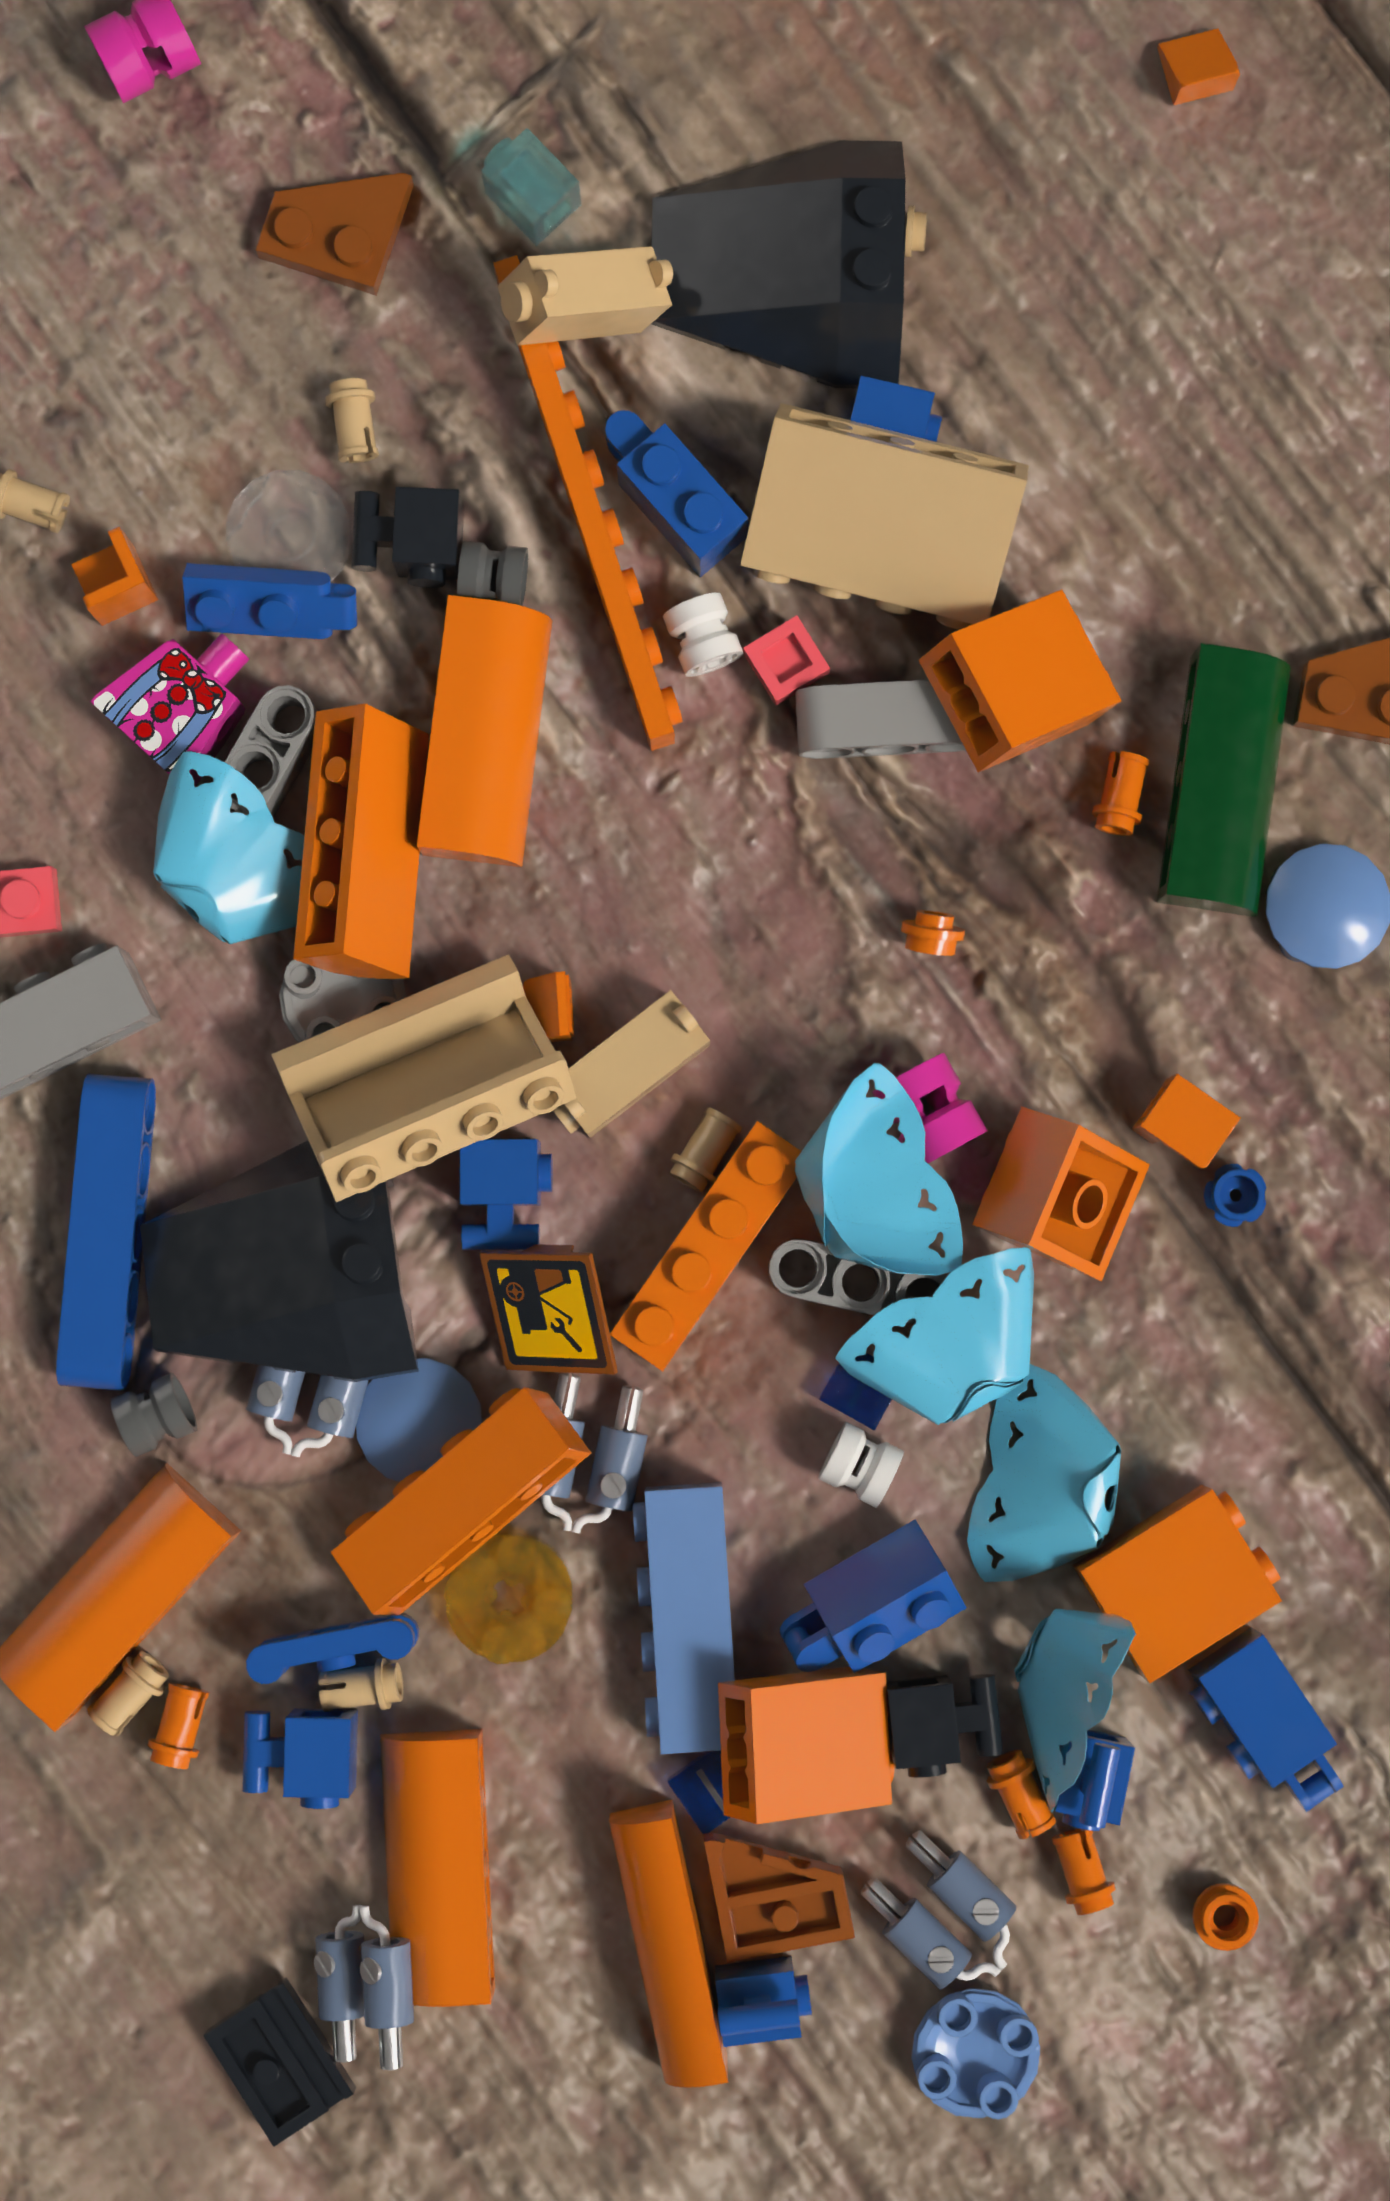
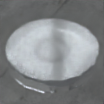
M275 470L253 479L235 497L226 518V545L235 566L318 571L327 573L332 581L343 570L352 549L351 521L340 495L323 479L301 470Z

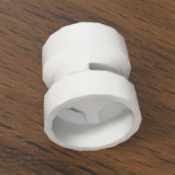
M714 592L694 597L672 607L663 615L669 634L677 639H682L680 642L682 650L678 658L686 677L712 672L736 661L744 654L737 635L728 631L727 626L722 624L726 619L728 611L721 593Z
M845 1422L826 1457L818 1479L835 1488L846 1485L856 1490L859 1500L877 1508L897 1472L904 1450L888 1442L877 1445L866 1439L862 1429ZM862 1451H863V1452H865V1454H864V1456L862 1457V1459H861V1461H860V1463H859V1465H858V1467H857V1470H856V1472H855V1474H854V1476H853V1475H851V1473H852L853 1469L855 1468L856 1463H857V1461H858V1459H859V1457H860V1455H861V1453H862Z

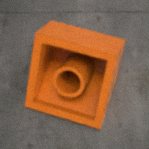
M1021 1106L1013 1128L1007 1136L1005 1147L988 1188L982 1196L980 1207L972 1225L1020 1248L1027 1247L1036 1255L1102 1282L1150 1164L1078 1124Z

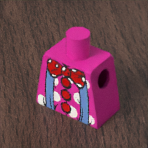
M222 633L197 660L175 640L171 639L105 687L90 702L162 769L170 774L183 752L192 751L214 758L217 756L246 709L225 685L250 659ZM191 769L189 772L193 777L194 786L196 787L202 777L198 775L197 771Z

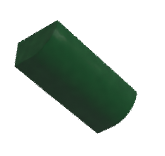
M1201 643L1191 655L1156 903L1257 917L1291 667L1287 662L1256 651Z

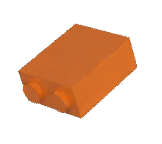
M1062 589L950 633L918 660L978 773L1079 730L1122 701Z
M1200 1485L1072 1565L1101 1613L1115 1614L1132 1623L1136 1635L1131 1642L1127 1655L1140 1676L1149 1684L1282 1601L1273 1587L1274 1583L1281 1580L1275 1566L1260 1546L1252 1551L1250 1550L1238 1530L1246 1524V1521L1226 1491L1216 1495L1213 1489Z
M851 1667L718 1682L724 1816L753 1824H763L892 1804L891 1782L894 1778L895 1770L889 1748L886 1672L861 1669L854 1673Z

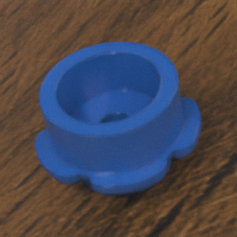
M1227 1164L1215 1171L1213 1181L1206 1183L1203 1194L1205 1205L1207 1208L1213 1209L1215 1219L1221 1224L1238 1227L1243 1221L1253 1222L1257 1220L1264 1212L1266 1207V1184L1262 1176L1254 1169L1244 1170L1239 1164ZM1233 1189H1237L1241 1193V1198L1237 1202L1232 1201L1230 1198V1192Z

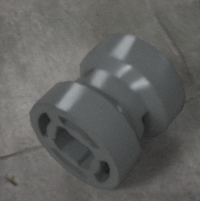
M465 540L460 554L457 596L496 600L523 606L528 573V548L509 545L502 551L489 550L484 542ZM496 561H499L496 579V592H493L496 574Z
M173 1373L154 1380L149 1389V1394L146 1392L138 1394L129 1391L111 1399V1408L116 1425L126 1446L135 1457L156 1449L159 1440L164 1439L165 1434L180 1439L197 1431L196 1417L182 1384Z

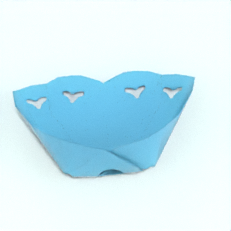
M192 751L183 752L169 774L158 813L153 873L161 884L160 887L180 904L196 922L220 941L227 942L228 944L296 927L302 866L288 869L287 859L283 850L288 849L294 859L302 860L304 835L274 823L273 816L266 805L263 795L250 780L235 768L209 755ZM194 769L199 776H210L214 780L211 783H204L195 787L193 777L189 771ZM232 793L236 794L238 804L248 809V815L230 812Z
M873 1063L851 1082L796 1158L795 1173L803 1198L813 1213L824 1246L828 1247L835 1258L901 1274L937 1276L952 1272L961 1266L963 1255L961 1223L954 1195L946 1180L924 1161L925 1129L914 1102L896 1077L878 1063ZM870 1079L874 1080L875 1089L885 1094L884 1099L866 1097ZM895 1117H898L900 1120L898 1130L904 1135L905 1142L903 1143L886 1133L892 1126ZM922 1189L927 1190L928 1202L936 1206V1211L925 1207H918ZM939 1232L943 1233V1241L940 1246L945 1252V1257L943 1258L938 1252L929 1248V1245L934 1242Z
M1027 1247L1010 1248L975 1258L950 1272L932 1297L901 1299L888 1305L876 1313L845 1342L835 1359L849 1375L937 1425L950 1421L954 1422L988 1402L999 1399L1024 1383V1378L1030 1372L1034 1268L1031 1249ZM1020 1265H1024L1018 1282L1003 1274L1005 1269L1016 1271ZM978 1279L982 1280L979 1290L980 1298L960 1296L961 1291L972 1289ZM912 1318L916 1320L908 1338L899 1332L892 1331L894 1326L904 1327L908 1320ZM870 1344L875 1345L873 1363L855 1360L857 1356L866 1354L867 1347Z
M1030 1364L1029 1375L1023 1380L1024 1383L996 1400L990 1426L989 1445L993 1471L977 1493L972 1508L967 1537L972 1562L984 1582L1014 1581L1055 1569L1099 1548L1104 1540V1536L1108 1534L1114 1523L1121 1460L1119 1443L1091 1408L1057 1375ZM1029 1379H1032L1037 1396L1018 1401V1396L1027 1390V1383ZM1013 1421L1017 1429L1024 1435L1010 1448L1008 1444L1013 1435L1010 1422ZM1110 1487L1107 1505L1105 1507V1494L1108 1488ZM1000 1497L1002 1508L1006 1515L989 1522L990 1516L996 1512V1499ZM987 1545L992 1546L997 1553L1004 1556L998 1562L996 1568H992L993 1556L988 1552Z
M1066 1609L1053 1610L1048 1618H1045L1038 1624L1014 1670L1016 1680L1019 1682L1017 1690L1038 1774L1051 1812L1055 1811L1054 1808L1059 1795L1073 1786L1081 1773L1086 1759L1087 1730L1105 1718L1113 1695L1112 1677L1124 1660L1136 1635L1132 1623L1115 1614ZM1117 1639V1643L1108 1650L1106 1661L1102 1663V1645ZM1086 1682L1098 1684V1688L1092 1691L1091 1703L1088 1700ZM1071 1741L1072 1747L1066 1753V1764L1063 1765L1059 1746L1066 1745Z

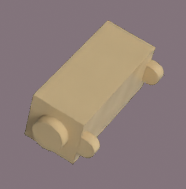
M652 246L527 256L497 287L501 296L503 314L510 323L517 346L641 333L672 306L666 287L672 282L673 268L668 260H657Z
M670 990L568 1068L577 1099L558 1106L553 1112L570 1134L582 1127L591 1138L710 1046V1039L700 1028L688 1009Z

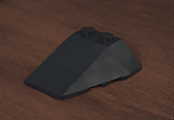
M840 140L654 197L652 199V247L657 260H668L671 263L673 279L666 287L672 306L651 324L724 350L727 346L761 358V363L779 369L782 365L816 377L817 382L833 388L858 389L861 376L899 384L904 308L906 184L902 141Z
M307 1140L141 1224L140 1230L153 1349L157 1352L234 1364L242 1362L273 1367L275 1370L292 1373L301 1371L333 1376L334 1379L351 1382L419 1372L411 1309L403 1296L389 1187H394L393 1178L376 1185L366 1192L357 1193L336 1202Z

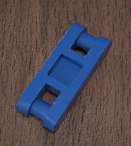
M401 1614L381 1616L271 1637L264 1640L249 1653L246 1660V1669L254 1681L260 1684H270L277 1681L291 1666L316 1662L318 1672L333 1671L356 1664L355 1654L377 1650L387 1659L398 1660L405 1657L417 1643L419 1627L411 1616Z

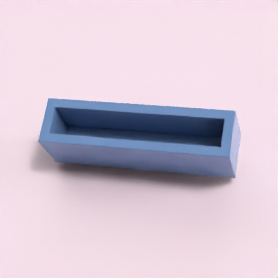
M722 1482L645 1487V1502L633 1503L635 1542H648L649 1567L637 1568L639 1607L652 1606L653 1632H641L643 1672L656 1671L657 1697L645 1698L647 1737L660 1736L661 1754L721 1751L718 1682L735 1681Z

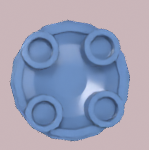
M1318 844L1297 851L1274 870L1271 876V883L1267 889L1265 914L1273 938L1279 943L1280 950L1286 958L1294 962H1303L1311 967L1338 969L1361 961L1380 945L1390 924V892L1384 875L1367 856L1345 845Z
M432 1358L417 1359L419 1372L372 1379L366 1387L356 1424L357 1440L367 1461L386 1478L398 1482L416 1471H426L443 1457L440 1450L449 1439L464 1430H474L483 1423L481 1404L470 1382L452 1366Z
M969 1988L948 1994L926 2011L914 2033L911 2059L919 2087L934 2104L955 2116L972 2118L988 2116L998 2120L1006 2118L1015 2111L1018 2101L1025 2096L1037 2075L1040 2056L1039 2036L1034 2023L1021 2006L998 1991Z

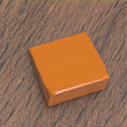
M1218 28L1159 43L1157 46L1173 106L1233 91L1240 72L1237 62Z
M565 971L527 979L523 983L525 996L550 1042L572 1041V1037H575L572 986L569 974L566 975Z

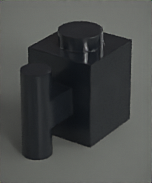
M396 487L394 517L379 516V493L373 491L355 492L351 562L353 570L363 572L376 571L378 547L393 548L392 563L397 575L401 578H408L407 583L412 586L439 588L445 586L446 579L458 580L464 525V503L459 489Z
M995 1674L970 1676L972 1701L955 1703L953 1683L947 1675L886 1681L890 1747L895 1768H907L908 1776L914 1778L934 1777L947 1773L946 1764L961 1763L958 1733L975 1732L978 1756L989 1757L1003 1754Z

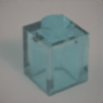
M528 128L514 140L509 137L501 140L486 156L484 160L485 167L481 169L486 195L536 246L581 206L579 181Z

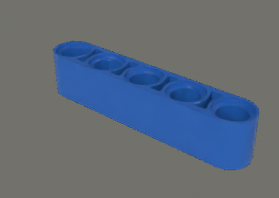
M89 1073L86 1075L83 1083L56 1362V1375L60 1386L125 1391L130 1380L143 1251L140 1225L145 1223L156 1109V1087L153 1078Z

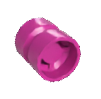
M135 0L132 2L130 15L124 17L118 12L113 11L84 26L123 104L154 89L155 76L162 74L171 80L201 65L196 50L171 0Z
M941 1053L896 1077L914 1102L925 1129V1162L930 1163L987 1132L971 1100L958 1098L956 1092L961 1082L945 1053ZM876 1089L872 1091L874 1097L885 1098V1094L882 1091ZM925 1098L926 1102L934 1108L935 1112L925 1116L920 1099ZM895 1117L893 1124H899V1118ZM902 1133L898 1139L901 1143L905 1142V1138Z

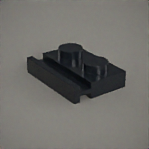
M287 1977L264 1994L258 1995L207 2029L203 2035L273 2147L328 2112L332 2106L341 2100H346L355 2092V2084L341 2062L334 2060L333 2049Z

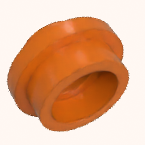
M917 910L916 919L903 920L901 932L907 934L906 949L942 956L955 955L957 941L964 940L965 929L953 926L954 915L931 910Z
M1219 1883L1206 1888L1196 1899L1192 1912L1193 1924L1201 1939L1209 1946L1223 1951L1236 1950L1246 1945L1253 1938L1259 1922L1258 1910L1251 1896L1239 1886L1229 1883ZM1222 1905H1231L1235 1909L1234 1920L1226 1926L1216 1925L1213 1919L1216 1909Z

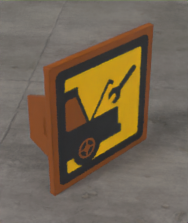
M535 1244L523 1251H482L479 1253L506 1370L613 1375L618 1372L592 1253L573 1252L574 1245Z

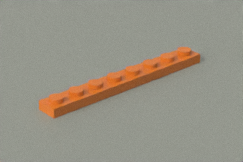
M517 255L493 262L498 285L520 264ZM559 342L518 345L650 749L654 751L675 744L673 725L683 722L672 686L663 689L659 687L653 666L663 663L660 648L652 626L640 629L633 608L644 604L633 568L621 570L614 550L615 547L624 545L613 508L601 511L595 489L605 486L594 449L582 452L575 430L585 427L575 391L563 393L556 371L566 368Z

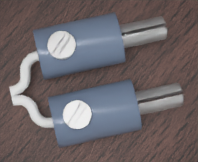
M258 1365L246 1410L264 1416V1425L268 1433L281 1440L283 1444L282 1453L300 1457L301 1452L305 1448H321L326 1446L331 1441L333 1435L353 1438L368 1380L351 1382L334 1379L333 1376L320 1375L307 1427L324 1432V1434L318 1439H302L294 1447L289 1435L274 1425L273 1419L293 1420L305 1372L296 1371L292 1373Z
M569 1373L559 1374L554 1402L561 1411ZM572 1373L564 1416L582 1439L585 1422L573 1419L581 1378ZM631 1385L622 1387L614 1427L601 1425L586 1502L602 1506V1511L597 1514L581 1515L572 1525L569 1513L552 1503L551 1496L570 1498L576 1467L541 1496L543 1507L550 1514L562 1520V1530L580 1533L584 1524L605 1521L611 1515L613 1509L633 1511V1503L648 1438L647 1434L636 1432L644 1392L641 1388L635 1386L626 1429L623 1428L632 1389Z
M921 1830L916 1831L912 1836L941 1864L939 1866L911 1837L908 1838L906 1848L933 1873L927 1883V1887L982 1941L986 1942L1000 1932V1938L993 1949V1959L996 1965L984 1962L977 1964L970 1970L964 1971L963 1969L970 1961L972 1953L916 1898L910 1899L903 1905L877 1878H872L867 1881L869 1886L896 1911L894 1913L866 1884L863 1886L861 1895L888 1920L882 1934L940 1990L949 1985L955 1978L968 1981L975 1979L984 1972H988L996 1977L1007 1965L1002 1956L1010 1936L1006 1924L1015 1913L1016 1905L961 1851L958 1850L947 1857Z
M354 1905L352 1916L342 1918L338 1922L335 1932L324 1933L315 1938L316 1956L314 1958V1967L317 1972L319 2018L325 2021H332L334 2060L346 2063L355 2060L357 2057L355 2019L364 2017L366 2027L378 2029L380 2068L393 2071L403 2066L401 2027L414 2022L411 1943L408 1938L390 1937L387 1928L381 1922L371 1917L369 1906ZM362 1919L363 1923L369 1929L376 1931L380 1938L364 1942V1934L362 1932L345 1931V1929L355 1926Z

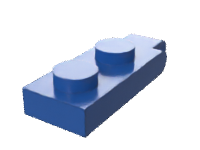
M187 563L182 576L187 631L326 639L333 634V630H350L357 626L355 587L348 584L331 583L330 576L324 572Z

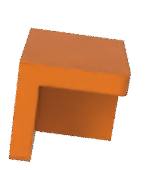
M120 526L108 531L113 543L112 546L71 564L84 591L85 596L82 599L85 606L102 626L159 600L133 543Z
M1177 1073L1165 1080L1131 1130L1151 1144L1163 1143L1191 1164L1202 1169L1210 1164L1241 1117Z

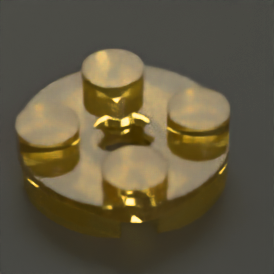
M521 1533L495 1534L451 1572L444 1589L446 1614L451 1628L458 1639L473 1653L483 1656L496 1664L524 1662L546 1652L564 1633L573 1609V1580L568 1566L561 1555L547 1542ZM504 1580L510 1587L521 1583L525 1587L527 1593L520 1600L524 1608L523 1611L514 1614L508 1608L501 1612L496 1609L493 1602L499 1595L495 1588L498 1582Z

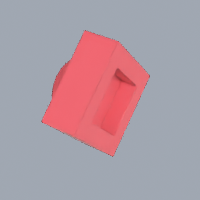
M797 615L743 647L744 656L775 706L795 695L797 690L810 686L830 672L829 665Z
M52 866L0 871V938L62 932L57 869Z

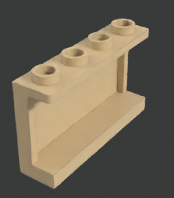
M781 403L774 417L740 566L754 569L753 574L764 581L785 584L789 583L791 578L815 584V591L831 598L848 599L851 597V594L875 599L877 607L891 613L906 615L910 614L912 609L937 615L936 620L945 626L963 629L990 618L1027 484L1029 465Z
M509 954L271 1054L287 1095L336 1202L354 1194L366 1192L391 1178L417 1167L429 1165L440 1157L477 1141L489 1139L500 1131L535 1116L549 1113L558 1106L577 1099L567 1062L560 1051L554 1050L527 1000L519 972Z

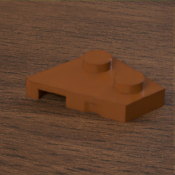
M396 173L275 191L255 249L258 258L377 296L414 186L412 175Z
M1390 637L1308 660L1303 666L1293 727L1390 745Z
M715 1832L703 1834L727 1963L855 1938L842 1867Z

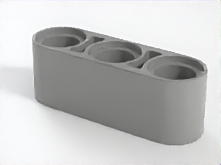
M929 680L821 685L803 688L795 692L798 752L800 757L829 759L966 751Z
M289 685L277 686L267 691L261 698L225 763L243 775L246 769L256 761L265 760L273 764L274 773L272 779L266 786L258 789L263 795L273 819L313 748L317 709L302 690ZM291 706H297L305 710L304 722L298 730L286 734L275 730V720L281 710ZM232 793L230 812L248 815V809L239 805L236 794Z
M791 1240L781 1244L772 1253L768 1262L769 1278L772 1285L779 1292L790 1297L875 1315L888 1305L905 1299L907 1287L913 1280L926 1278L931 1280L938 1289L946 1278L943 1274L937 1276L901 1274L870 1267L876 1275L877 1288L869 1299L855 1301L845 1294L842 1287V1277L850 1266L859 1263L835 1258L824 1244L807 1240ZM791 1250H801L808 1253L815 1264V1274L812 1280L805 1286L792 1287L781 1279L779 1263L781 1258ZM912 1318L907 1323L915 1324L916 1320Z

